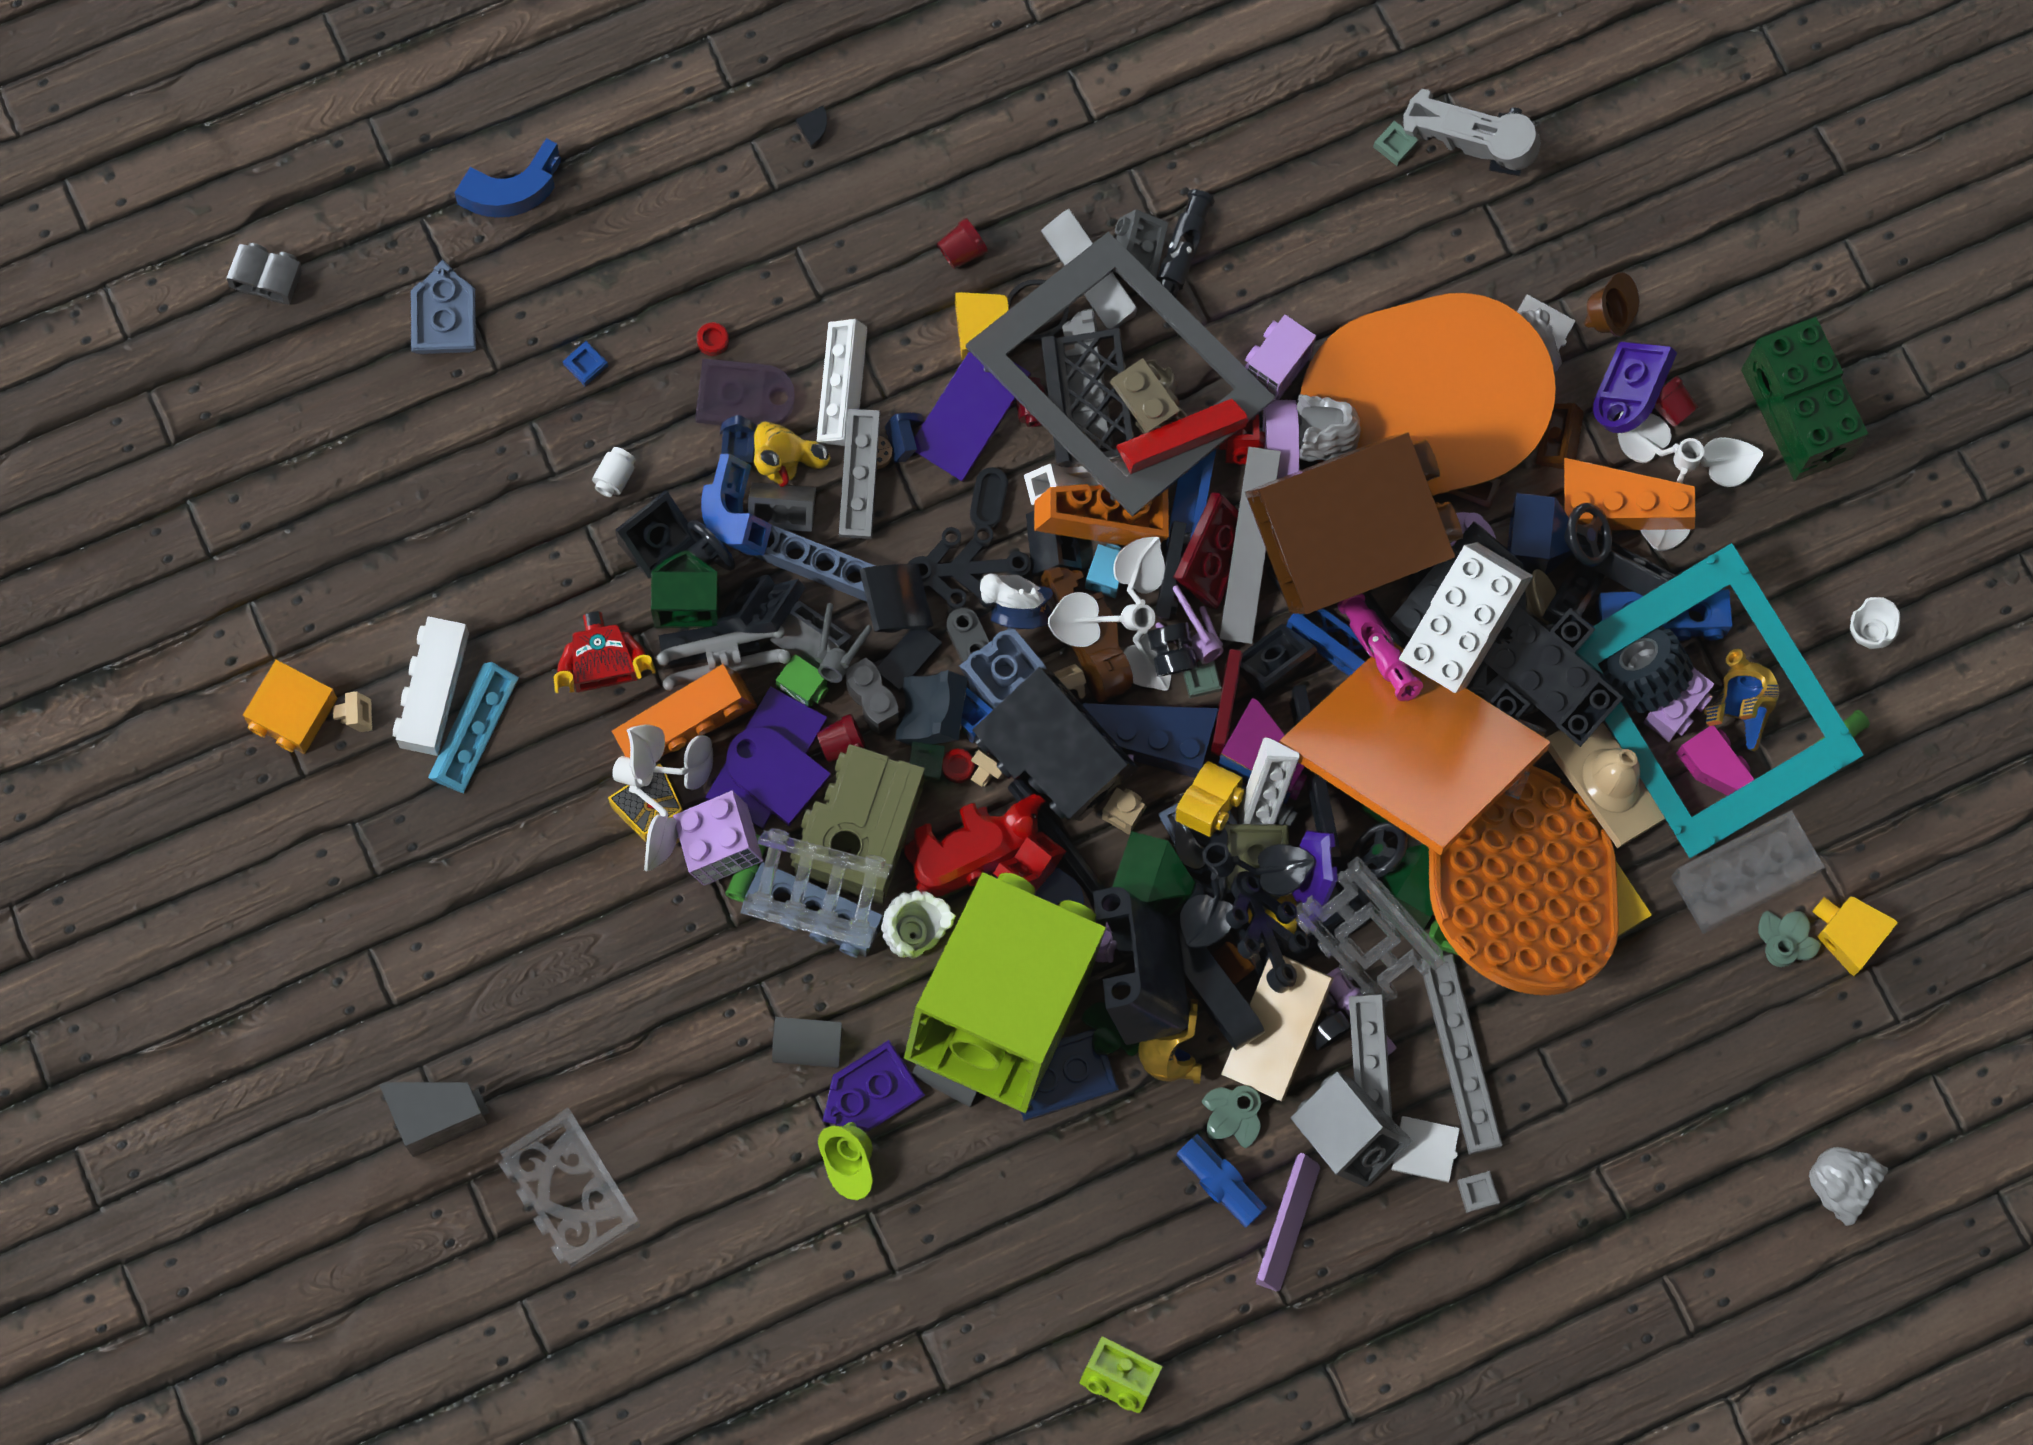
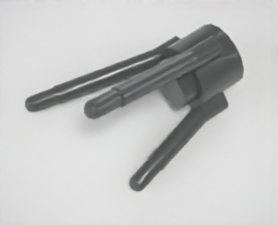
M828 603L824 617L820 649L815 660L821 663L818 668L819 674L824 679L837 683L842 681L850 662L872 631V627L870 625L866 626L848 653L840 648H833L827 652L833 604Z

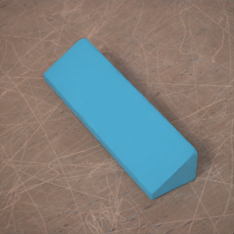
M493 662L483 663L428 776L429 779L464 793L519 679L518 676Z

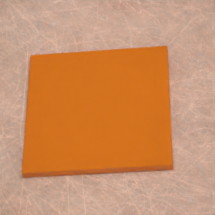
M1394 643V647L1401 652L1404 651V648ZM1370 657L1281 738L1279 743L1298 752L1300 756L1298 762L1442 855L1548 750L1551 742L1467 688L1454 693L1411 666V672L1414 677H1418L1422 681L1423 688L1415 698L1409 701H1400L1395 696V688L1391 682H1387L1377 668L1376 660Z

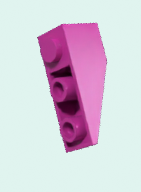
M1714 725L1709 726L1682 744L1676 753L1695 780L1727 796L1755 780L1749 773L1751 770L1746 760L1742 756L1737 757L1730 747L1731 742L1728 736L1722 730H1717Z

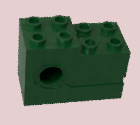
M1817 317L1757 340L1741 371L1794 482L1851 460L1864 442L1868 432L1842 381L1843 370Z

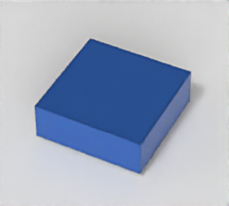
M585 341L563 360V365L584 386H587L608 367V362Z

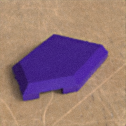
M1306 831L1299 848L1307 851L1314 857L1315 865L1304 883L1292 895L1305 920L1313 924L1319 923L1338 880L1337 866H1332V853L1330 847H1335L1334 833Z
M888 1040L832 1076L822 1122L839 1126L854 1122L856 1127L869 1132L923 1098L925 1094Z

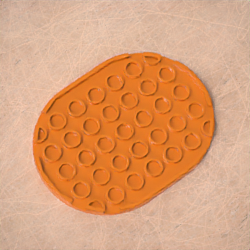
M1450 293L1376 311L1358 317L1339 328L1320 346L1312 358L1304 376L1300 394L1310 397H1329L1334 401L1347 402L1354 407L1360 418L1361 427L1356 449L1389 436L1409 432L1412 442L1426 439L1435 455L1440 472L1439 477L1427 481L1432 496L1494 480L1510 472L1524 461L1537 447L1548 428L1555 404L1556 387L1555 374L1549 352L1537 331L1522 315L1511 307L1486 296L1469 293ZM1316 460L1318 464L1324 462V460Z
M1531 766L1442 855L1429 848L1430 899L1437 923L1447 941L1457 954L1478 973L1503 987L1521 993L1558 995L1571 992L1590 982L1598 975L1614 952L1619 931L1616 857L1610 837L1581 796L1560 783L1561 779L1535 766Z

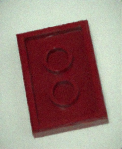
M1211 493L1174 575V578L1208 608L1212 609L1218 608L1228 585L1239 512L1220 493Z
M1230 649L1209 757L1211 760L1219 761L1227 743L1243 654L1240 650Z

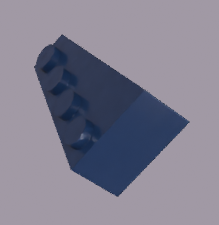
M1083 704L1087 711L1127 755H1133V761L1196 778L1203 766L1218 708Z

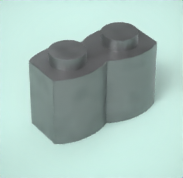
M249 243L248 245L239 244L227 275L229 287L235 290L290 305L302 273V267L297 258L290 253L279 252V254L268 253L265 247L256 243Z
M867 658L848 667L846 671L848 692L852 699L862 706L863 716L869 727L879 734L897 724L899 719L896 699L886 687L882 686L881 675L877 667Z

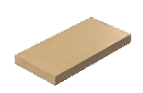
M1603 722L1581 747L1561 730L1546 738L1551 742L1548 748L1549 753L1617 849L1666 820L1640 777L1638 799L1627 811L1620 813L1607 811L1596 804L1590 797L1582 775L1586 758L1595 750L1622 749Z
M1283 956L1285 963L1292 965L1297 972L1295 985L1285 993H1277L1271 989L1266 979L1268 971L1273 968L1269 958L1249 1005L1262 1023L1265 1033L1238 1050L1232 1047L1222 1071V1075L1241 1084L1251 1086L1253 1089L1279 1101H1284L1334 980L1333 977L1286 956Z

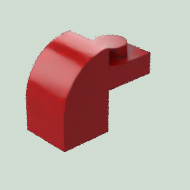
M1041 831L1028 836L1015 857L999 863L993 874L997 877L1001 873L1018 875L1030 882L1035 891H1037L1053 873L1066 851Z

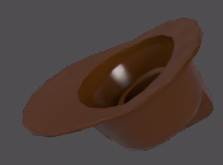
M1625 272L1616 273L1603 289L1593 293L1588 298V315L1584 321L1585 327H1594L1599 333H1612L1616 337H1621L1625 333L1628 326L1634 320L1639 307L1638 290L1630 275Z

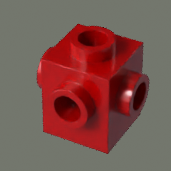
M1259 414L1256 415L1254 420H1250L1245 428L1238 430L1219 446V450H1225V463L1246 464L1248 447L1265 449V431L1259 430Z

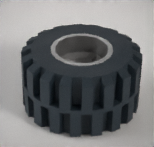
M1664 626L1656 628L1605 659L1606 662L1603 663L1602 668L1604 676L1624 696L1621 700L1622 705L1626 706L1630 711L1637 710L1638 713H1645L1647 710L1650 712L1657 711L1659 707L1663 706L1665 708L1670 705L1671 701L1681 697L1680 693L1686 691L1689 687L1688 682L1693 678L1692 670L1694 669L1691 659L1676 635L1670 629L1665 630Z

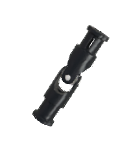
M1198 189L1188 191L1187 196L1189 200L1184 213H1181L1168 246V253L1161 264L1156 278L1175 298L1178 291L1183 289L1191 261L1195 256L1206 227L1205 218L1208 209L1215 202L1211 194ZM1183 236L1187 242H1181V237Z

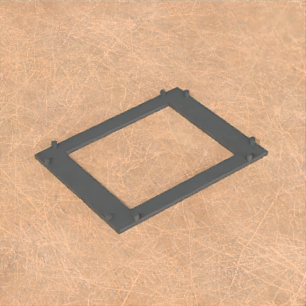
M1108 231L970 340L965 347L984 365V371L990 372L1111 494V500H1117L1133 517L1145 506L1151 505L1156 497L1237 431L1126 477L1007 356L1009 353L1115 270L1234 389L1217 404L1232 398L1247 414L1249 422L1254 420L1257 414L1275 400V397Z

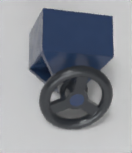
M1516 494L1510 517L1507 549L1525 564L1526 572L1532 574L1534 570L1539 569L1548 575L1572 554H1574L1579 562L1588 567H1597L1608 558L1612 546V532L1606 515L1598 506L1592 503L1579 504L1568 517L1556 497ZM1588 512L1594 516L1590 524L1583 525L1578 523L1583 513ZM1601 528L1602 546L1599 552L1597 546V532ZM1588 548L1589 556H1587L1582 549Z

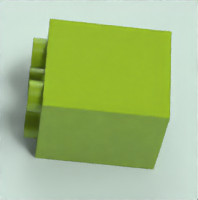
M982 872L916 1005L904 1059L1026 1114L1088 984L1106 927L1096 923L1095 913L1083 904L1064 900L1057 906L1035 896L1036 891L1033 885L1018 875L1001 873L998 878Z

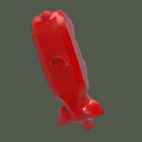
M1032 794L1012 805L1005 815L1000 817L990 816L987 807L983 806L977 809L975 803H970L959 810L964 827L951 832L941 842L933 835L931 823L915 829V839L905 846L904 854L908 863L914 868L917 891H926L937 897L953 892L967 884L969 886H976L982 872L986 874L994 872L999 863L1015 857L1028 836L1038 833V813L1046 801L1042 797Z

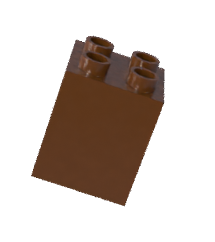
M1409 432L1389 436L1245 491L1290 613L1309 614L1455 558L1450 543L1462 539L1463 533L1449 501L1443 504L1434 502L1427 481L1439 477L1440 472L1435 455L1426 439L1412 442Z

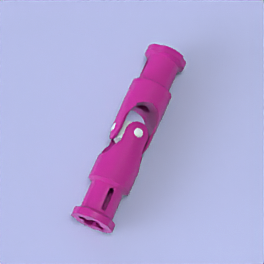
M1361 593L1340 601L1337 605L1339 611L1342 614H1346L1351 621L1350 627L1366 652L1376 660L1377 668L1387 682H1391L1395 688L1397 699L1409 701L1415 698L1421 692L1423 683L1418 677H1414L1408 664L1399 660L1402 652L1394 647L1393 638L1373 609H1369L1366 605L1364 594Z

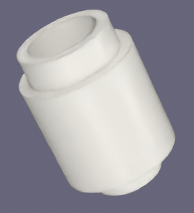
M613 447L611 452L606 453L592 478V481L596 484L595 489L607 497L620 495L635 469L633 465L636 461L635 457L621 448Z

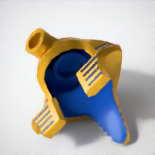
M1734 649L1726 657V663L1731 669L1724 677V689L1712 706L1704 708V714L1707 715L1706 723L1709 726L1721 724L1724 716L1743 719L1746 727V746L1749 750L1755 752L1758 749L1767 719L1776 706L1779 697V686L1769 668L1759 663L1749 662L1742 650Z
M1191 999L1189 1023L1186 1027L1188 1029L1173 1036L1139 1042V1059L1145 1071L1158 1080L1172 1082L1178 1079L1193 1080L1195 1084H1200L1202 1064L1195 1063L1194 1057L1178 1047L1181 1042L1195 1035L1198 1000Z

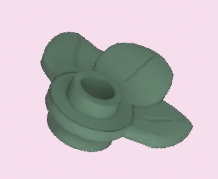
M1765 911L1759 920L1758 933L1766 943V957L1772 965L1777 967L1789 966L1795 960H1810L1818 953L1821 943L1808 936L1810 922L1805 913L1794 911L1785 915L1782 920L1770 911ZM1778 947L1784 948L1787 952L1780 951Z
M1241 1085L1233 1090L1218 1087L1206 1094L1202 1103L1209 1110L1213 1111L1207 1123L1208 1137L1210 1139H1223L1234 1134L1243 1148L1250 1146L1256 1140L1261 1128L1257 1115L1261 1107V1097L1258 1091L1251 1086ZM1241 1096H1247L1250 1099V1106L1246 1109L1241 1108L1238 1104Z

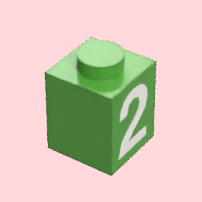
M796 654L793 655L776 679V687L779 691L810 708L814 702L819 704L829 690L826 686L828 684L827 680L819 674L818 669Z

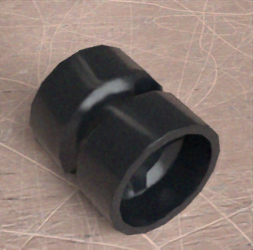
M1188 622L1169 625L1147 632L1151 650L1157 652V656L1153 659L1157 677L1198 668L1195 650L1188 646L1192 641ZM1176 642L1178 649L1168 651L1167 644Z
M1329 992L1320 1013L1325 1011L1327 1016L1315 1024L1309 1038L1317 1051L1329 1046L1351 1029V1023L1344 1013L1334 1009L1336 1002Z

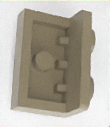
M1142 358L1113 377L1110 383L1143 430L1148 433L1166 421L1176 418L1180 409L1178 408L1179 401L1171 390L1166 391L1160 383L1161 377L1157 369L1152 364H1147Z

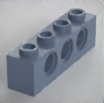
M761 862L745 896L746 904L750 906L749 910L754 914L767 918L768 914L780 919L779 924L793 931L801 928L810 932L809 937L822 944H827L828 941L840 946L839 950L854 958H857L858 955L867 957L883 923L881 914L764 862ZM779 893H787L792 897L791 902L786 906H779L773 900ZM810 906H817L821 909L822 914L817 919H808L803 914L805 909ZM840 919H846L852 924L851 929L845 933L837 932L833 926Z

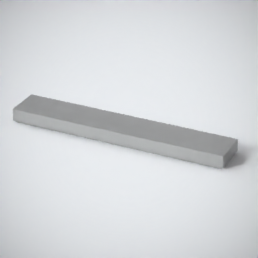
M1248 447L1219 639L1252 644L1266 548L1245 491L1277 480L1281 451Z
M1451 954L1423 960L1420 962L1468 1154L1501 1148L1503 1145L1454 956Z

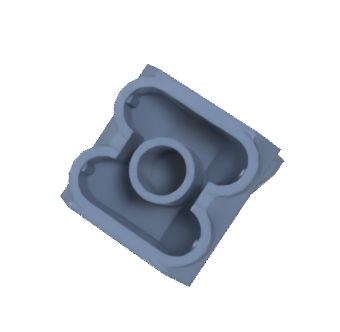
M1013 628L997 633L991 642L980 650L971 653L968 659L959 665L969 681L970 690L992 709L996 708L1038 667L1047 669Z

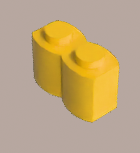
M1207 761L1197 774L1193 784L1186 790L1176 807V821L1208 837H1211L1216 830L1221 831L1228 821V811L1232 806L1238 807L1244 797L1245 789L1242 788L1243 777Z

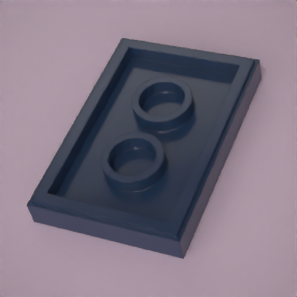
M1095 1029L1061 1039L1026 1114L1020 1111L1023 1122L1119 1092L1108 1056L1097 1054L1093 1048L1092 1037Z

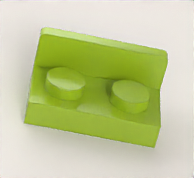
M1102 1336L1079 1383L1090 1392L1102 1395L1116 1402L1123 1409L1140 1413L1163 1366Z

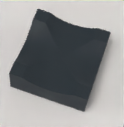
M949 670L941 671L933 676L904 677L905 712L902 722L897 728L895 740L913 747L958 741L966 696L967 677Z

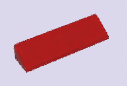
M1231 398L1120 443L1116 448L1130 474L1245 428L1249 418Z

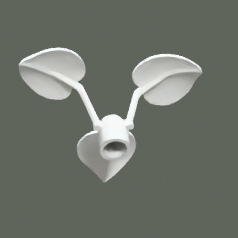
M1621 411L1619 418L1623 415L1624 411ZM1650 414L1637 428L1628 432L1617 433L1623 452L1636 462L1648 463L1654 458L1655 454L1663 457L1675 453L1674 464L1680 470L1677 483H1683L1686 473L1694 471L1701 462L1703 467H1709V476L1715 483L1724 487H1736L1743 484L1751 476L1763 456V451L1757 447L1732 438H1716L1709 441L1705 447L1698 440L1687 438L1680 445L1675 443L1673 447L1665 449L1671 440L1670 428L1663 419L1654 414ZM1691 529L1640 531L1654 549L1666 551L1681 544Z
M1145 537L1126 545L1116 556L1113 567L1115 579L1122 584H1129L1127 592L1136 604L1126 606L1119 616H1098L1099 606L1097 601L1087 593L1074 592L1060 600L1048 618V625L1052 633L1060 641L1074 647H1086L1099 639L1100 627L1098 623L1122 622L1125 628L1137 631L1133 637L1135 645L1128 646L1124 650V654L1131 666L1133 684L1165 691L1169 689L1171 675L1157 677L1153 660L1157 656V652L1151 650L1147 634L1148 629L1155 623V612L1150 606L1145 605V600L1140 599L1135 592L1147 594L1158 589L1162 583L1165 571L1160 538Z
M639 725L627 729L630 740V758L621 756L617 759L613 767V778L616 782L630 785L629 792L640 796L660 813V815H656L653 818L647 835L644 871H651L666 861L673 852L678 835L677 821L675 818L668 817V811L640 788L651 783L653 772L685 774L684 786L687 789L695 790L700 788L707 781L712 770L713 748L709 737L698 735L689 742L684 754L685 767L656 766V762L664 752V732L659 727L653 725Z

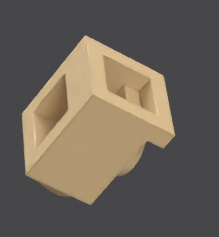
M1116 788L1103 809L1102 819L1130 835L1147 806L1141 802L1142 798L1132 790L1125 789L1122 791Z

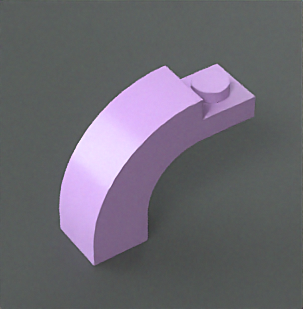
M1274 400L1263 410L1262 431H1265V449L1281 451L1277 479L1299 471V423L1296 400Z

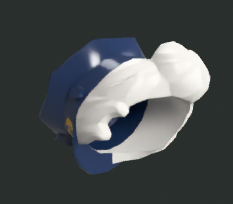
M990 573L983 577L980 584L982 600L985 603H997L996 608L992 611V622L1014 629H1035L1049 626L1048 618L1052 612L1047 602L1053 596L1052 589L1037 586L1019 575L998 576Z

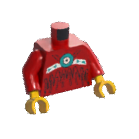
M590 612L583 615L585 631L573 633V642L568 643L564 648L558 663L557 673L554 675L555 693H559V688L563 686H568L570 693H573L575 689L578 693L637 681V678H642V671L649 669L654 674L656 670L652 658L646 654L644 647L630 633L620 632L618 625L605 626L602 612Z

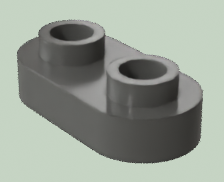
M960 608L955 609L949 614L947 618V632L963 663L970 656L972 648L978 647L981 649L989 643V640L977 615L972 610ZM965 619L969 622V625L962 628L957 625V621Z

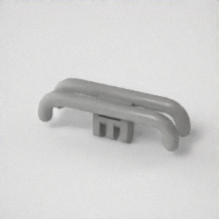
M781 626L777 632L771 633L733 632L665 649L657 655L659 665L665 666L672 660L706 652L708 665L671 674L664 679L663 687L665 690L671 691L678 685L697 680L722 664L734 671L775 662L786 664L790 661L791 655L784 649L770 650L740 657L738 644L770 637L782 638L785 630Z

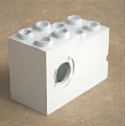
M1478 542L1464 545L1399 660L1454 693L1467 688L1533 575Z

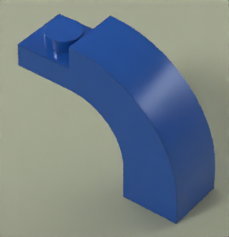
M546 138L527 169L512 178H493L470 167L454 192L457 204L476 214L498 218L516 216L538 206L555 188L551 174L555 173L561 161L557 143Z
M720 454L713 484L704 485L701 509L704 524L722 543L747 555H765L772 524L750 513L743 512V498L752 465L731 454Z

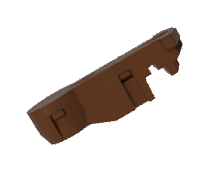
M1052 567L1044 570L1041 576V587L1052 589L1053 596L1050 602L1054 609L1066 595L1076 592L1084 577L1082 571H1070L1068 568ZM1102 592L1090 595L1098 603V616H1113L1110 608H1107ZM1116 622L1098 623L1100 637L1092 645L1086 647L1072 646L1082 666L1090 692L1101 703L1124 694L1133 686L1131 666L1126 655L1118 645V625Z

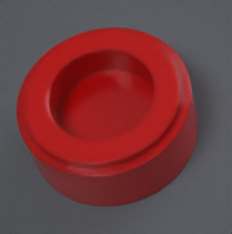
M715 322L706 323L698 330L697 345L702 353L708 356H717L727 349L729 344L728 332L721 324Z
M953 749L947 752L942 760L944 776L954 783H962L970 779L975 767V763L971 761L972 755L964 749Z

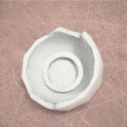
M1884 597L1865 599L1863 605L1853 612L1850 620V631L1857 643L1869 649L1887 647L1896 639L1900 630V612L1893 602Z

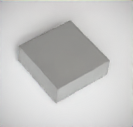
M1490 1171L1457 1181L1466 1213L1499 1205L1500 1201Z

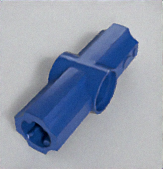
M1198 1134L1177 1152L1176 1155L1200 1180L1199 1183L1205 1192L1217 1203H1222L1245 1228L1266 1210L1267 1207L1243 1183L1244 1179L1237 1169L1226 1159H1221Z

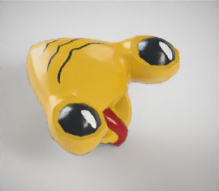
M761 422L755 429L754 464L760 474L767 476L780 487L786 486L794 478L798 462H802L813 469H822L831 459L825 446L815 441L803 440L781 425Z

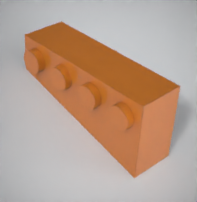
M1564 458V511L1568 517L1579 504L1592 503L1604 512L1611 530L1695 529V486ZM1588 512L1583 513L1578 523L1583 525L1590 524L1594 516Z
M1088 484L1050 487L1034 501L1035 531L1124 546L1145 537H1159L1160 543H1162L1169 537L1168 488L1156 497L1151 505L1145 506L1132 517L1117 500H1111V494L1102 485L1089 486Z
M722 664L613 729L612 733L625 757L630 758V740L627 729L639 725L659 727L665 735V748L662 754L664 756L670 752L680 750L694 737L705 735L758 706L741 675Z

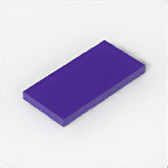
M970 351L914 438L917 448L916 453L962 482L968 476L1016 400L990 372L984 371V365ZM1014 362V364L1028 378H1030L1031 373Z
M770 686L746 729L753 727L773 729L807 755L817 739V732L821 731L827 722V717ZM746 742L738 747L737 752L743 758H750L755 754L756 747L752 743ZM726 762L707 793L706 800H711L733 790L747 804L753 825L764 830L773 813L735 784L730 777Z

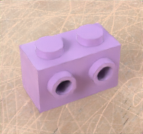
M1695 668L1692 670L1693 678L1688 682L1689 687L1686 691L1680 693L1681 697L1671 701L1670 705L1665 708L1662 706L1657 711L1650 712L1643 722L1668 742L1671 741L1676 733L1682 736L1694 722L1690 718L1691 714L1696 708L1702 712L1713 698L1709 692L1714 683Z

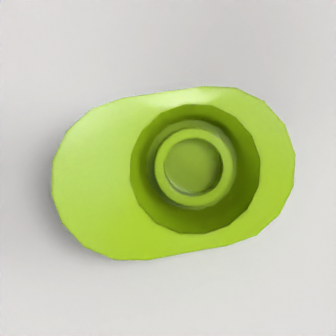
M854 1122L847 1123L842 1127L830 1126L824 1128L819 1134L818 1146L832 1186L840 1195L847 1199L859 1200L866 1197L871 1191L873 1184L872 1170L869 1163L873 1150L870 1138L863 1130L856 1127Z

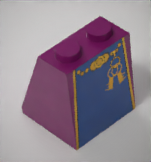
M1251 699L1224 747L1218 766L1243 777L1242 784L1246 786L1264 737L1279 743V740L1285 736L1258 700ZM1299 762L1284 798V805L1288 804L1290 798L1295 801L1297 800L1308 775L1303 773L1305 766Z

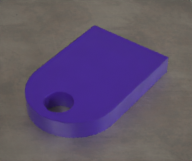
M1619 342L1594 399L1593 413L1596 420L1612 433L1628 432L1641 425L1649 417L1655 406L1677 352L1669 346ZM1621 411H1624L1623 415L1618 420L1613 421L1616 414H1618Z
M753 727L742 731L732 740L727 751V768L735 784L789 827L831 778V773L780 733L770 728ZM746 742L752 743L756 747L755 754L750 758L741 757L737 752L741 744Z

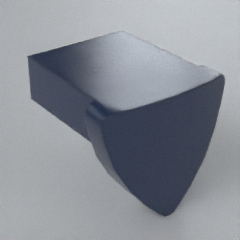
M915 412L898 413L893 415L887 422L885 430L892 447L894 463L906 462L917 450L912 429L923 425L924 419L922 414Z
M741 415L725 420L720 427V434L723 435L721 454H731L753 467L754 432L757 425Z

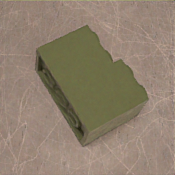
M849 744L847 752H840L835 766V771H837L835 779L837 780L835 784L829 783L824 798L826 804L815 801L812 810L806 809L801 824L803 838L802 841L796 839L790 856L792 859L791 866L795 867L796 877L883 906L902 852L903 841L905 842L925 785V768L901 760L897 762L889 759L888 756ZM851 849V859H846V851Z

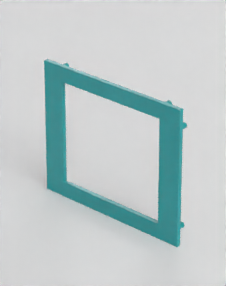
M1732 543L1593 626L1595 631L1578 651L1581 656L1603 674L1598 666L1600 662L1731 585L1825 738L1691 817L1620 702L1607 716L1605 721L1622 749H1629L1636 754L1640 765V778L1689 858L1694 857L1864 756Z

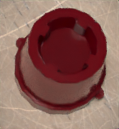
M967 218L958 222V225L937 242L938 248L953 269L988 253L984 241Z
M1678 375L1662 387L1654 409L1673 427L1677 426L1698 408L1684 386L1683 380Z
M852 714L843 716L841 720L817 732L820 746L829 763L836 761L840 752L846 753L849 744L867 750L860 729Z

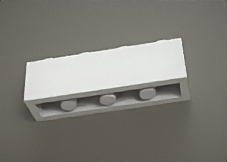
M428 616L426 625L420 626L417 635V644L420 645L418 656H412L409 666V675L412 676L410 687H404L401 697V706H404L402 718H396L393 728V737H396L399 748L438 756L469 636L466 624Z

